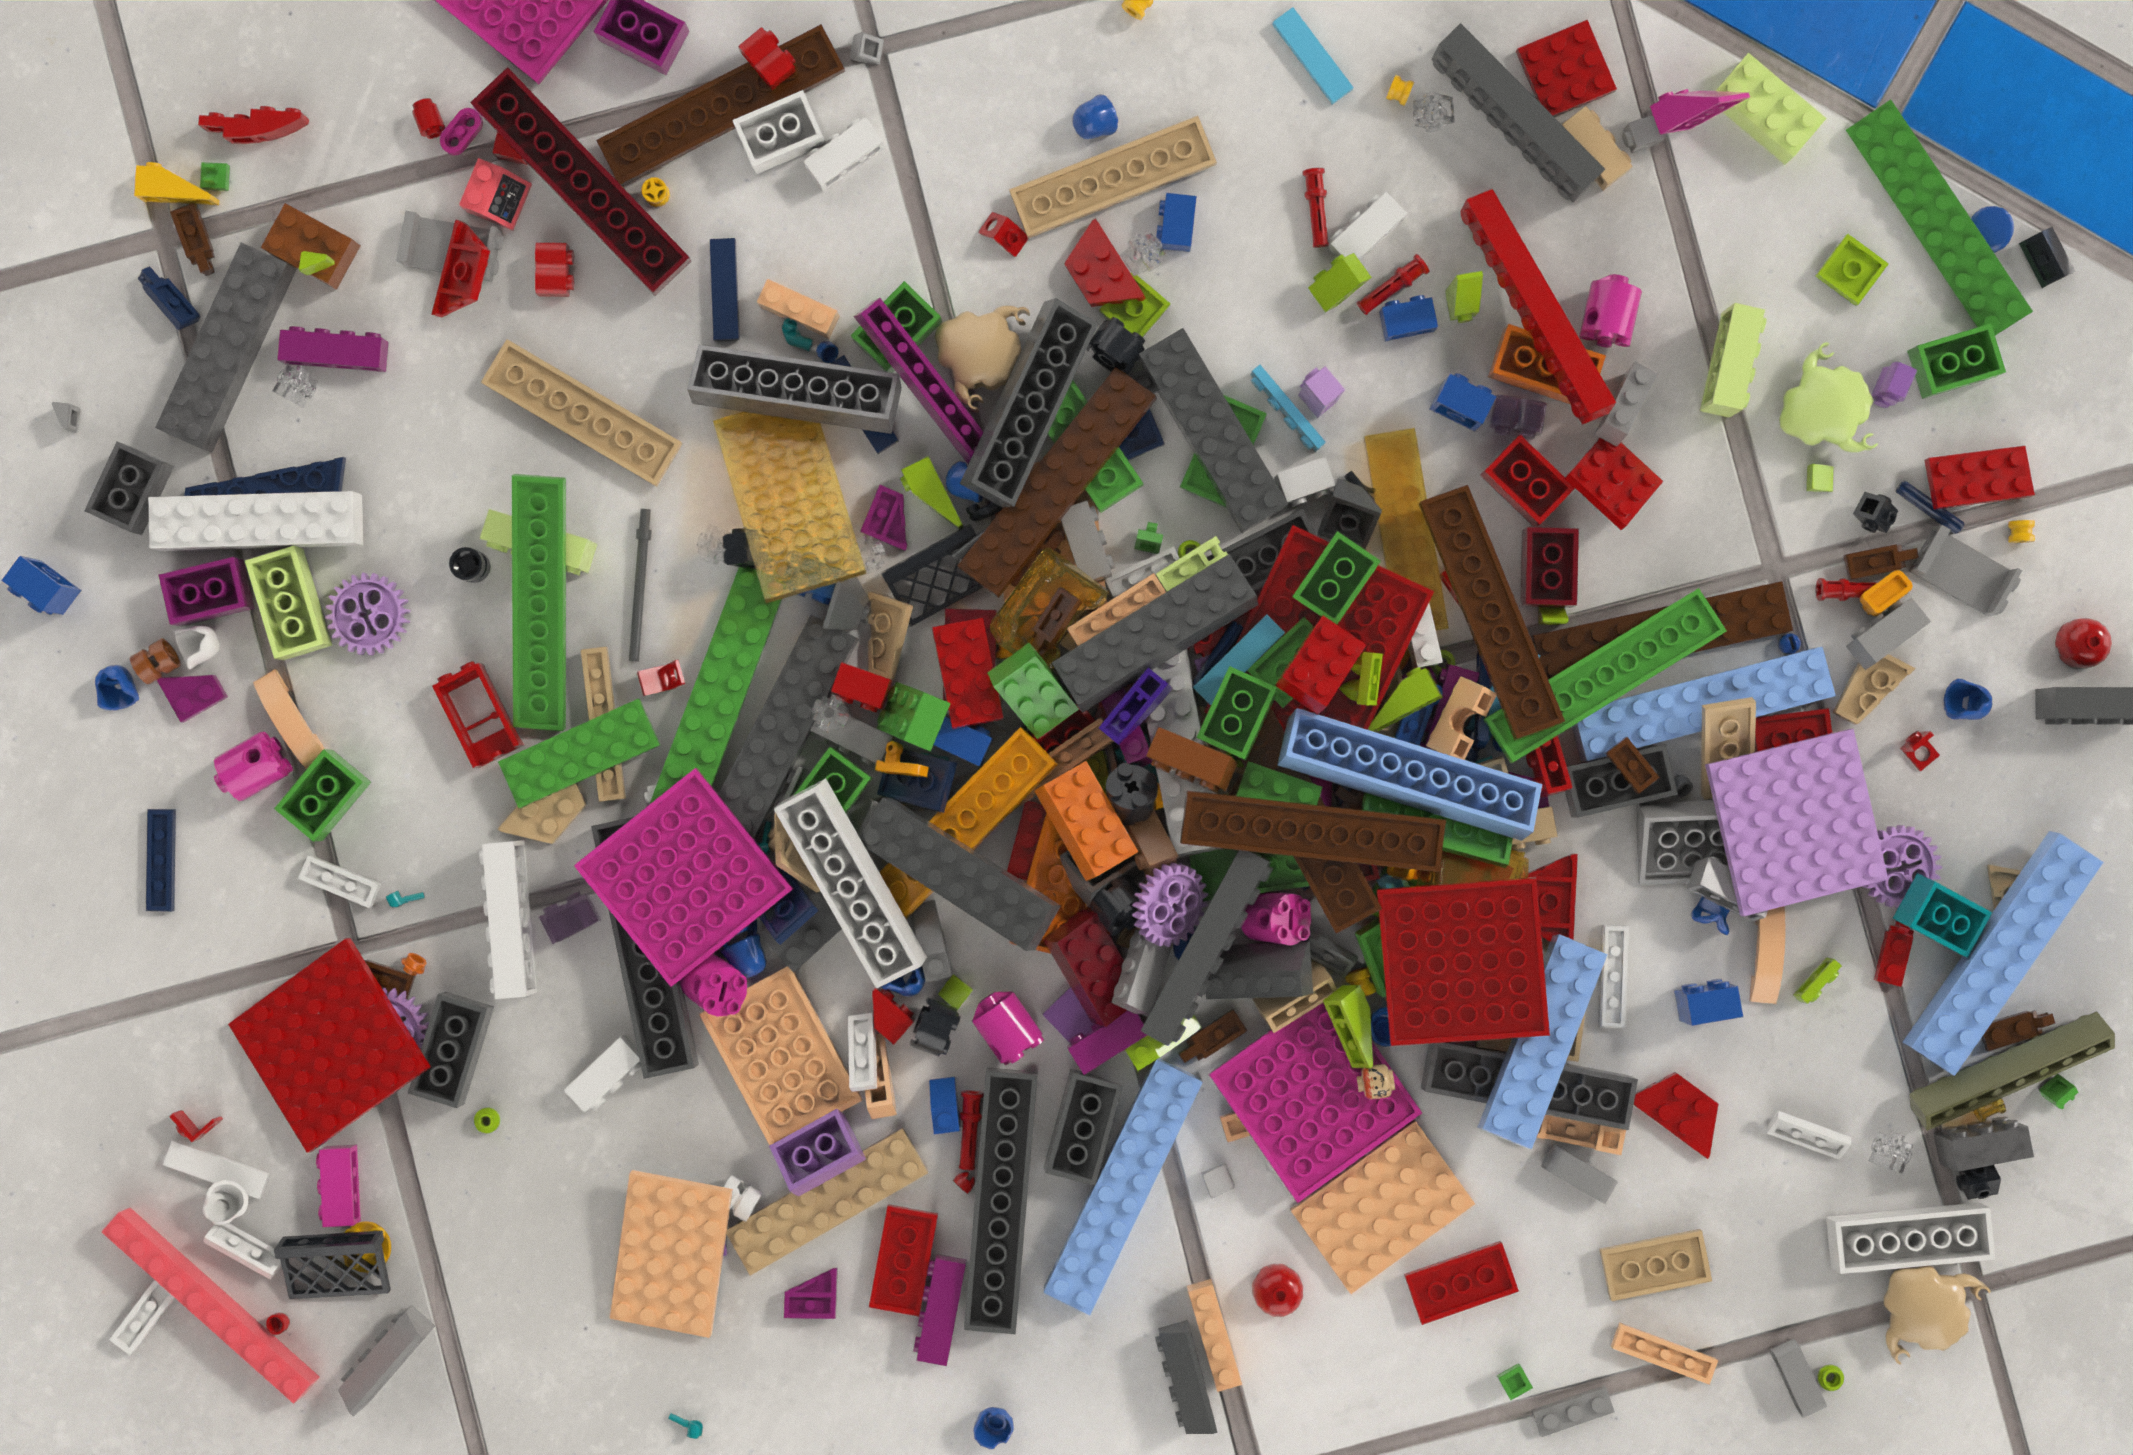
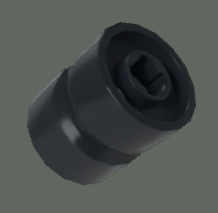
M459 548L452 553L449 559V567L452 574L469 583L483 581L490 572L491 565L487 556L473 548Z

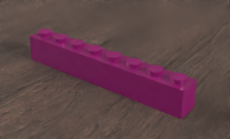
M881 298L873 300L853 317L969 465L982 437V429Z

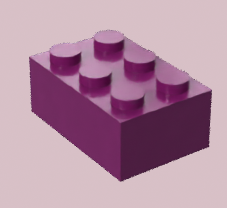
M610 0L593 32L600 42L667 75L690 31L684 21L644 0Z
M230 557L158 575L170 625L182 627L255 609L243 559Z

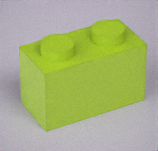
M1355 253L1346 257L1341 254L1330 263L1332 268L1328 271L1324 269L1313 277L1315 282L1308 289L1325 313L1340 305L1372 278Z

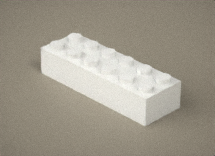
M525 840L482 844V849L479 851V860L481 865H484L485 875L481 877L482 889L486 890L487 897L483 908L484 914L488 916L489 926L486 927V939L491 944V952L488 953V965L490 968H493L490 990L492 994H495V999L527 997L537 993Z
M1981 1203L1826 1217L1831 1268L1840 1274L1996 1260L1990 1207Z

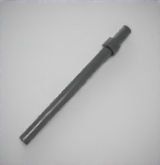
M640 509L639 529H636L638 547L629 661L639 662L648 540H651L652 530H649L650 509Z

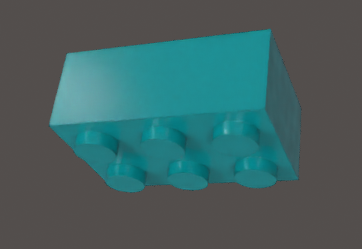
M1917 873L1892 919L1968 958L1993 912L1936 881Z

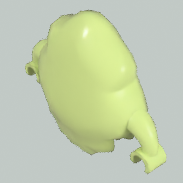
M1827 342L1823 343L1817 350L1811 352L1803 362V374L1799 386L1786 391L1783 397L1784 407L1779 417L1780 428L1786 434L1797 437L1805 444L1812 446L1825 440L1838 445L1847 452L1872 450L1878 443L1869 446L1866 443V438H1870L1874 434L1869 433L1865 435L1861 442H1856L1852 439L1856 433L1857 426L1863 424L1870 415V407L1874 400L1869 392L1868 385L1864 382L1861 373L1851 371L1847 367L1839 366L1834 370L1823 366L1817 367L1819 359L1828 360L1834 354V352L1829 355L1823 354L1822 348L1829 345Z

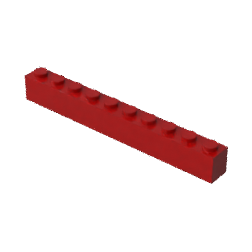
M1490 189L1466 199L1460 211L1461 219L1470 228L1475 244L1482 249L1487 265L1493 268L1497 275L1498 284L1501 288L1505 289L1512 308L1517 310L1521 317L1524 329L1529 331L1532 336L1534 346L1544 357L1548 371L1555 376L1559 383L1560 392L1567 397L1571 404L1574 416L1579 418L1583 425L1609 414L1617 402L1494 190Z

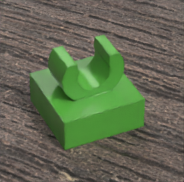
M201 162L200 188L203 190L229 191L230 165L227 163Z
M1148 522L1146 531L1138 529L1134 549L1154 554L1160 552L1163 534L1156 533L1157 523Z
M2059 1074L2055 1075L2039 1089L2041 1095L2059 1109H2064V1105L2069 1100L2073 1101L2075 1095L2079 1093L2072 1083Z
M1519 1363L1496 1375L1510 1400L1533 1389Z

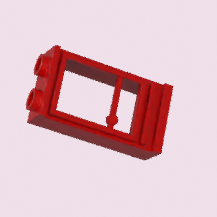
M471 661L461 666L460 672L454 675L447 673L437 679L438 683L432 685L472 767L481 768L524 746L515 727H513V723L484 664H475L474 661ZM480 678L496 712H492L490 716L465 727L449 693ZM500 718L504 726L503 729L473 743L468 733L469 730L491 719Z

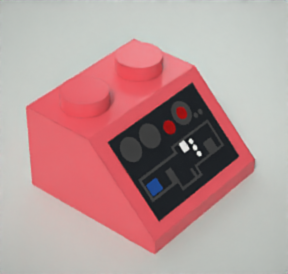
M478 158L459 205L467 213L513 231L532 183L500 166Z

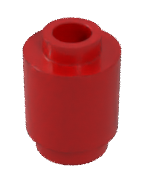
M430 98L416 101L412 105L414 109L412 114L421 136L428 139L441 136L445 125L437 105Z

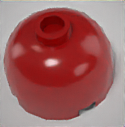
M2089 618L2074 619L2067 622L2060 628L2055 640V647L2058 648L2061 661L2069 667L2076 669L2092 668L2100 664L2110 654L2112 646L2111 634L2106 626L2097 620Z
M1270 1264L1263 1267L1252 1283V1294L1257 1306L1264 1313L1273 1317H1284L1292 1314L1300 1306L1303 1299V1284L1300 1276L1292 1268L1284 1264Z

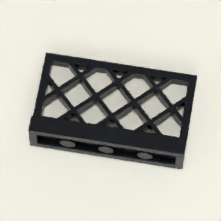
M971 524L881 572L896 600L903 602L901 598L908 599L907 604H910V600L925 604L922 615L914 619L910 617V627L983 588L980 584L971 587L972 581L976 582L975 580L956 573L959 562H956L953 572L939 568L942 557L946 555L951 556L953 551L959 549L976 536ZM937 561L936 567L929 565ZM927 567L935 570L931 584L917 580L920 569ZM938 571L952 575L948 589L934 585ZM915 573L914 579H911V578H908V577H907V576H909V575ZM955 576L969 580L966 591L959 593L951 590ZM902 579L913 582L909 596L899 594L893 584ZM915 583L930 587L926 601L912 598ZM933 588L947 592L944 603L936 605L929 602ZM950 593L957 595V596H955V597L949 599ZM927 606L934 607L933 609L926 612Z
M383 1231L282 1237L275 1247L274 1253L275 1258L281 1261L289 1299L388 1294L391 1287L382 1249L384 1241ZM375 1253L377 1262L373 1266L364 1260L362 1256ZM339 1255H346L353 1260V1263L347 1267L337 1260V1257ZM321 1256L329 1263L323 1269L313 1262L312 1259ZM289 1258H296L304 1263V1265L298 1270L290 1265ZM356 1263L369 1271L364 1278L351 1270ZM331 1265L343 1272L339 1279L327 1272ZM306 1266L319 1274L314 1281L302 1273ZM373 1274L381 1280L382 1285L374 1286L367 1281V1278ZM348 1275L359 1284L356 1287H349L341 1281ZM323 1277L332 1283L333 1287L325 1289L317 1284V1281ZM298 1278L309 1287L306 1290H296L294 1281Z

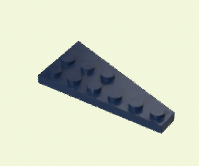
M339 457L324 462L319 461L308 465L293 466L247 477L232 478V480L186 487L184 496L341 492L346 458Z

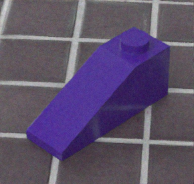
M1147 668L1100 725L1099 729L1119 745L1161 704L1173 688L1150 668Z

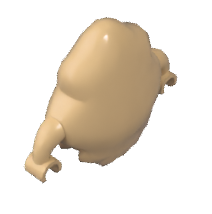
M1000 306L993 312L981 316L966 311L954 319L943 322L936 329L935 340L938 347L939 363L945 368L952 370L955 380V393L962 403L969 406L972 412H979L978 408L972 406L974 401L984 402L979 395L969 396L968 389L974 390L985 387L989 390H995L1000 386L1006 385L1022 350L1019 335L1009 330L1006 319L1014 316L1019 325H1026V322L1019 318L1021 314L1030 316V312L1026 307Z
M1932 1266L1894 1270L1890 1276L1888 1290L1884 1295L1883 1301L1886 1309L1891 1312L1890 1327L1886 1332V1344L1892 1358L1898 1364H1901L1898 1360L1899 1354L1905 1353L1910 1358L1908 1351L1902 1345H1898L1900 1339L1905 1342H1916L1924 1350L1939 1349L1945 1351L1951 1345L1957 1343L1961 1337L1967 1334L1971 1315L1970 1309L1965 1305L1966 1292L1964 1288L1970 1287V1291L1978 1300H1982L1978 1296L1979 1290L1985 1289L1990 1294V1289L1982 1281L1969 1274L1939 1275Z

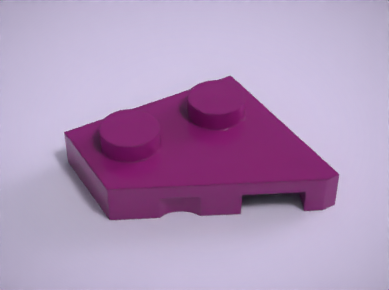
M879 485L860 532L906 551L904 496L899 492Z
M216 675L168 677L157 680L179 721L183 723L228 698Z
M832 1268L785 1291L784 1318L836 1319L838 1268Z

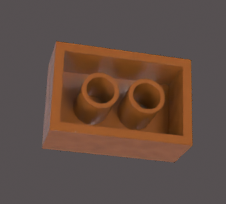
M285 203L260 248L299 269L301 252L327 254L335 261L334 265L310 276L337 290L361 245L350 237Z
M1158 727L1146 755L1152 760L1151 765L1155 766V768L1166 773H1170L1172 769L1176 771L1175 775L1190 783H1194L1196 779L1200 781L1199 785L1214 793H1217L1219 789L1226 792L1238 764L1231 756Z

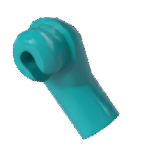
M790 318L785 319L782 325V332L787 344L810 352L813 340L801 336L796 321Z

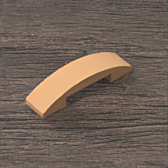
M274 669L253 683L265 710L278 732L300 763L307 769L325 748L317 735L311 732L289 696L288 687L277 669Z
M1784 906L1768 910L1766 918L1755 921V925H1758L1755 972L1754 976H1751L1750 1002L1777 1003L1785 954Z
M1545 1115L1536 1138H1545L1622 1155L1626 1130Z

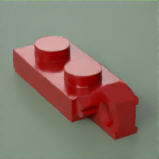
M1898 921L1895 922V926L1890 925L1888 931H1885L1874 980L1902 987L1914 931Z

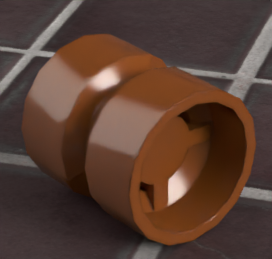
M164 638L149 645L148 651L142 649L130 656V663L135 673L146 684H151L160 679L162 672L170 673L181 666V661L176 651Z

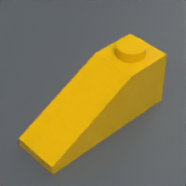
M146 162V166L136 165L134 196L143 202L219 205L220 200L163 168L159 163Z

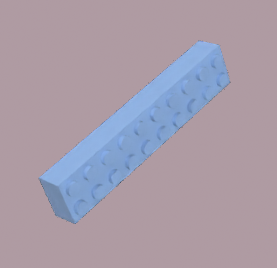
M1822 646L1614 700L1573 725L1572 730L1581 762L1607 756L1605 752L1624 737H1628L1633 745L1639 748L1701 732L1702 705L1753 697L1756 701V717L1831 698L1836 695Z
M1296 708L1287 720L1277 764L1284 768L1521 841L1534 831L1542 788L1540 783Z
M2049 831L1993 911L1968 958L1965 956L1960 958L1903 1040V1043L1955 1076L2104 862L2062 834Z
M1160 1058L1152 1062L1102 1165L1096 1185L1092 1186L1044 1285L1045 1294L1091 1315L1203 1083L1201 1078Z

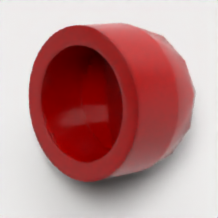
M964 1171L959 1173L952 1181L968 1194L975 1186V1177L973 1176L968 1181L966 1177L970 1172Z
M275 1313L268 1317L266 1321L267 1330L273 1335L285 1332L290 1325V1319L285 1313Z

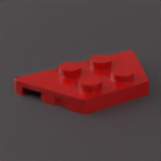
M1095 218L1064 263L1090 307L1103 306L1107 303L1121 304L1126 300H1145L1146 298Z
M455 220L431 313V315L441 318L478 301L485 269L488 265L490 250L465 222Z
M1578 854L1567 855L1524 874V878L1536 877L1541 937L1549 942L1553 935L1558 934L1574 940Z
M1676 1072L1664 1077L1659 1082L1650 1084L1646 1089L1635 1094L1634 1106L1706 1159L1710 1157L1719 1105L1716 1101Z

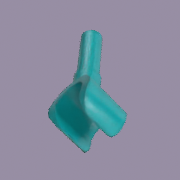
M770 821L765 822L762 842L757 843L766 855L770 853L768 848L769 837L767 836L771 829L772 822Z
M396 891L386 896L388 904L395 908L410 901L425 898L424 892L401 897L399 891Z
M672 1413L669 1415V1420L688 1428L687 1437L698 1439L699 1436H702L703 1424L700 1421H688Z

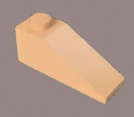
M881 1033L876 1034L877 1088L865 1090L867 1110L871 1119L897 1115L886 1041Z

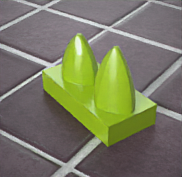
M1372 652L1360 654L1351 668L1354 673L1360 675V679L1348 681L1339 687L1346 697L1356 701L1357 704L1377 705L1383 654Z

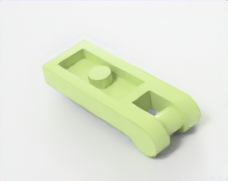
M1217 536L1155 574L1166 592L1228 555L1219 546L1220 541ZM1209 550L1215 557L1211 561H1208L1204 554Z

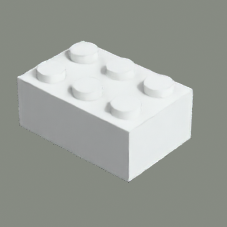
M803 90L732 120L756 175L808 153L815 148L826 145Z

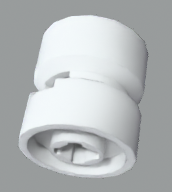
M731 1175L724 1186L725 1188L733 1189L730 1210H733L734 1216L747 1222L763 1192L752 1186L744 1187L742 1180Z

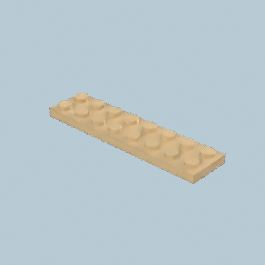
M1196 116L1009 189V192L1029 239L1213 167L1217 162L1199 116Z
M506 339L481 381L485 386L656 487L683 444Z
M901 1128L863 1150L866 1160L801 1196L790 1192L750 1215L747 1222L741 1220L729 1227L726 1234L749 1275L751 1276L928 1174L929 1171L905 1129Z

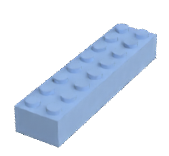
M1560 934L1552 936L1543 959L1550 1036L1512 1038L1477 1128L1522 1147L1532 1149L1608 954Z

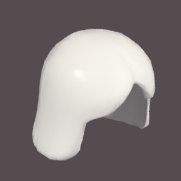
M193 626L174 632L177 645L189 670L211 659L219 652V639L215 631L210 627Z
M221 1180L209 1187L203 1204V1214L207 1220H210L215 1225L228 1224L244 1214L248 1207L249 1197L242 1186L233 1181Z

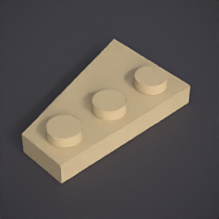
M1889 654L1867 670H1864L1858 662L1832 713L1854 725L1859 724L1880 704V701L1893 691L1916 668Z

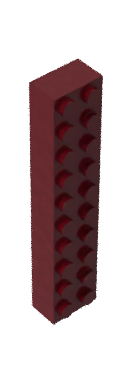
M508 67L470 102L476 111L654 296L692 262L680 246Z

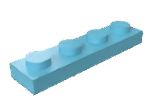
M1258 365L1252 370L1251 382L1259 392L1263 390L1268 395V403L1275 411L1280 410L1284 414L1285 418L1283 420L1291 430L1296 429L1302 436L1300 440L1308 450L1312 448L1315 452L1323 447L1326 443L1264 368Z

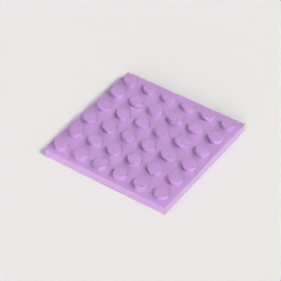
M1854 729L1834 732L1705 764L1740 916H1747L1888 880Z

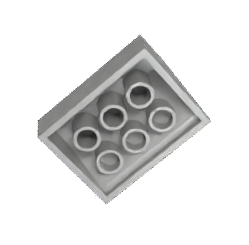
M1713 800L1638 804L1636 828L1638 880L1640 885L1689 883L1696 861L1707 857H1716L1722 860V864L1728 866Z

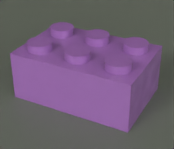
M838 1109L769 1146L789 1191L797 1196L803 1195L866 1160L846 1115Z

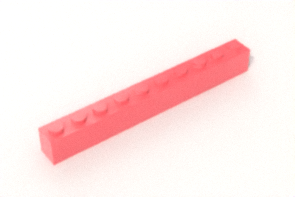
M128 1208L118 1212L103 1229L102 1233L293 1404L302 1398L320 1378L319 1375L133 1209Z

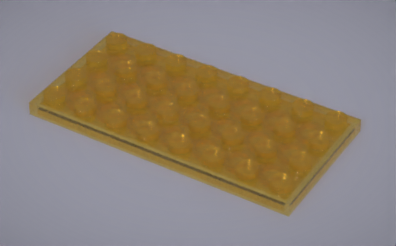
M741 412L713 420L765 602H773L867 574L821 423L749 412Z

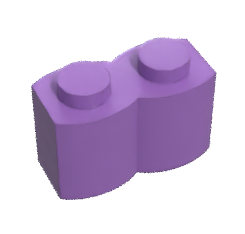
M1893 362L1890 366L1883 367L1871 394L1874 404L1888 408L1889 406L1896 405L1897 402H1903L1917 373V369L1901 362Z

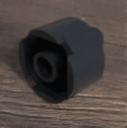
M1112 317L1110 321H1103L1092 336L1086 350L1089 352L1092 349L1095 353L1092 358L1108 371L1112 372L1117 367L1128 375L1139 360V353L1145 350L1143 346L1145 339L1136 332H1129L1124 328L1125 325L1122 321Z
M1128 763L1120 764L1118 768L1110 773L1104 791L1123 825L1130 826L1135 825L1136 822L1146 821L1153 813L1158 793L1157 777L1155 774L1150 773L1143 767Z
M1128 875L1120 876L1111 881L1113 886L1107 891L1103 887L1090 903L1092 912L1097 913L1101 923L1112 936L1125 928L1132 930L1136 927L1134 925L1136 921L1139 920L1132 916L1133 913L1138 911V908L1132 905L1135 902H1139V898L1135 896V893H1142V890Z
M927 997L926 1003L929 1006L923 1005L913 1030V1033H916V1040L911 1039L910 1046L939 1057L941 1054H947L951 1044L949 1034L951 1030L956 1031L961 1016L957 1013V1008Z

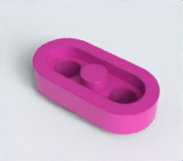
M472 108L460 110L440 136L441 147L450 155L463 153L483 127L481 115ZM471 119L474 120L473 126L468 127L467 122ZM454 139H458V145L451 146V142Z

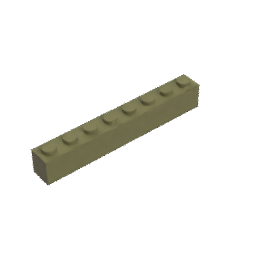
M2097 1011L2089 1015H2083L2076 1021L2067 1025H2060L2042 1036H2035L2026 1043L2012 1046L2007 1051L1996 1056L1987 1057L1976 1065L1967 1066L1960 1072H1957L1955 1076L1942 1077L1935 1083L1915 1089L1909 1094L1910 1108L1926 1131L2115 1049V1033Z

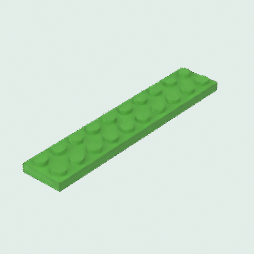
M1891 99L1846 129V132L1977 327L1991 323L1996 336L2033 312Z
M512 475L513 727L554 731H564L566 729L565 477Z
M750 567L738 568L650 803L695 768L713 786L787 586L782 583L783 579Z
M1698 588L1548 680L1565 722L1563 724L1515 741L1502 708L1485 718L1484 721L1509 762L1513 763L1722 635L1727 630Z

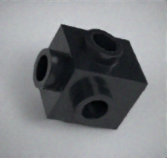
M1864 492L1853 515L1862 523L1861 527L1872 533H1875L1877 530L1887 533L1890 526L1896 520L1898 510L1892 504V500L1882 494L1875 495Z
M1990 1165L1959 1171V1175L1956 1176V1183L1959 1190L1964 1191L1968 1200L1984 1199L1998 1194L2001 1178L1995 1166Z

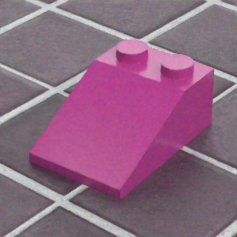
M1685 89L1675 94L1671 91L1659 96V101L1651 105L1650 108L1659 133L1662 135L1691 130L1750 98L1749 92L1701 90L1689 92L1688 89Z

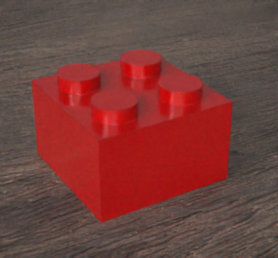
M841 662L831 692L837 694L835 699L849 704H853V701L856 700L861 702V708L877 713L878 708L884 710L888 700V692L893 686L894 681Z

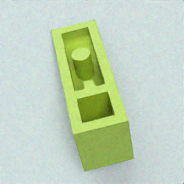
M1482 271L1456 275L1445 290L1450 321L1458 320V323L1469 322L1479 313L1483 282Z
M929 456L901 470L904 476L900 480L906 492L911 490L916 498L959 530L963 528V524Z
M1418 667L1406 674L1407 678L1401 681L1370 724V731L1377 733L1443 698L1429 670L1426 668L1421 670Z
M1342 985L1324 999L1323 1003L1352 1068L1370 1069L1373 1066L1370 1007L1360 985Z
M1195 1015L1190 1020L1186 1019L1183 1023L1187 1028L1177 1043L1173 1042L1166 1046L1147 1035L1126 1048L1125 1051L1137 1071L1160 1058L1199 1031L1202 1026Z

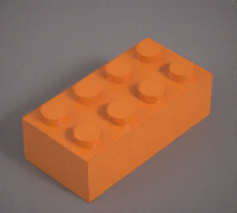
M1508 324L1502 331L1488 378L1570 404L1567 397L1560 392L1559 383L1555 376L1548 371L1544 357L1536 350L1534 340L1529 331ZM1586 349L1597 370L1601 373L1606 355Z
M1087 761L1034 790L1085 881L1099 876L1138 852Z

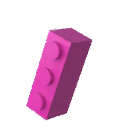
M357 1144L326 1146L319 1149V1153L316 1156V1166L320 1169L317 1191L321 1195L318 1216L322 1220V1227L354 1226L361 1221Z

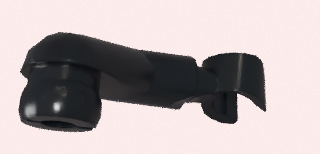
M991 502L980 509L979 504L974 503L966 508V512L970 515L969 518L972 521L978 522L1000 512L1003 508Z

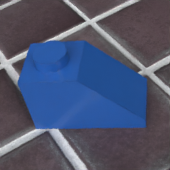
M955 1076L930 1079V1104L934 1134L959 1132L961 1124Z

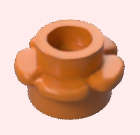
M409 953L406 958L401 960V963L404 965L403 970L412 976L424 973V967L427 962L420 955Z

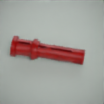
M1310 168L1302 171V175L1306 179L1307 191L1304 195L1306 200H1309L1313 248L1329 246L1324 198L1327 195L1323 182L1325 168Z
M1418 254L1414 255L1412 261L1404 267L1396 269L1394 276L1358 301V307L1364 315H1368L1369 312L1400 289L1411 287L1413 281L1423 274L1427 275L1430 272L1428 266Z
M1819 578L1816 582V598L1818 601H1824L1825 598L1838 599L1839 601H1845L1849 598H1860L1864 592L1878 582H1849L1845 578H1841L1839 581H1826L1824 578Z
M976 1090L961 1091V1096L963 1097L962 1112L959 1113L960 1120L963 1121L959 1168L962 1170H975L978 1122L982 1119L980 1105L984 1093Z

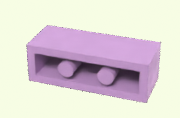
M1326 366L1320 371L1316 367L1305 376V379L1302 381L1303 383L1300 385L1302 389L1298 396L1313 414L1319 418L1338 402L1345 389Z

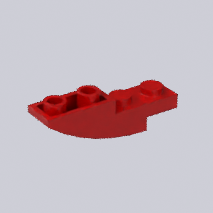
M260 106V109L250 110V117L243 114H234V117H224V114L209 112L208 116L199 115L198 125L207 132L223 133V138L231 144H251L271 141L292 134L307 126L309 119L301 110L296 108H285V111H277L270 106Z

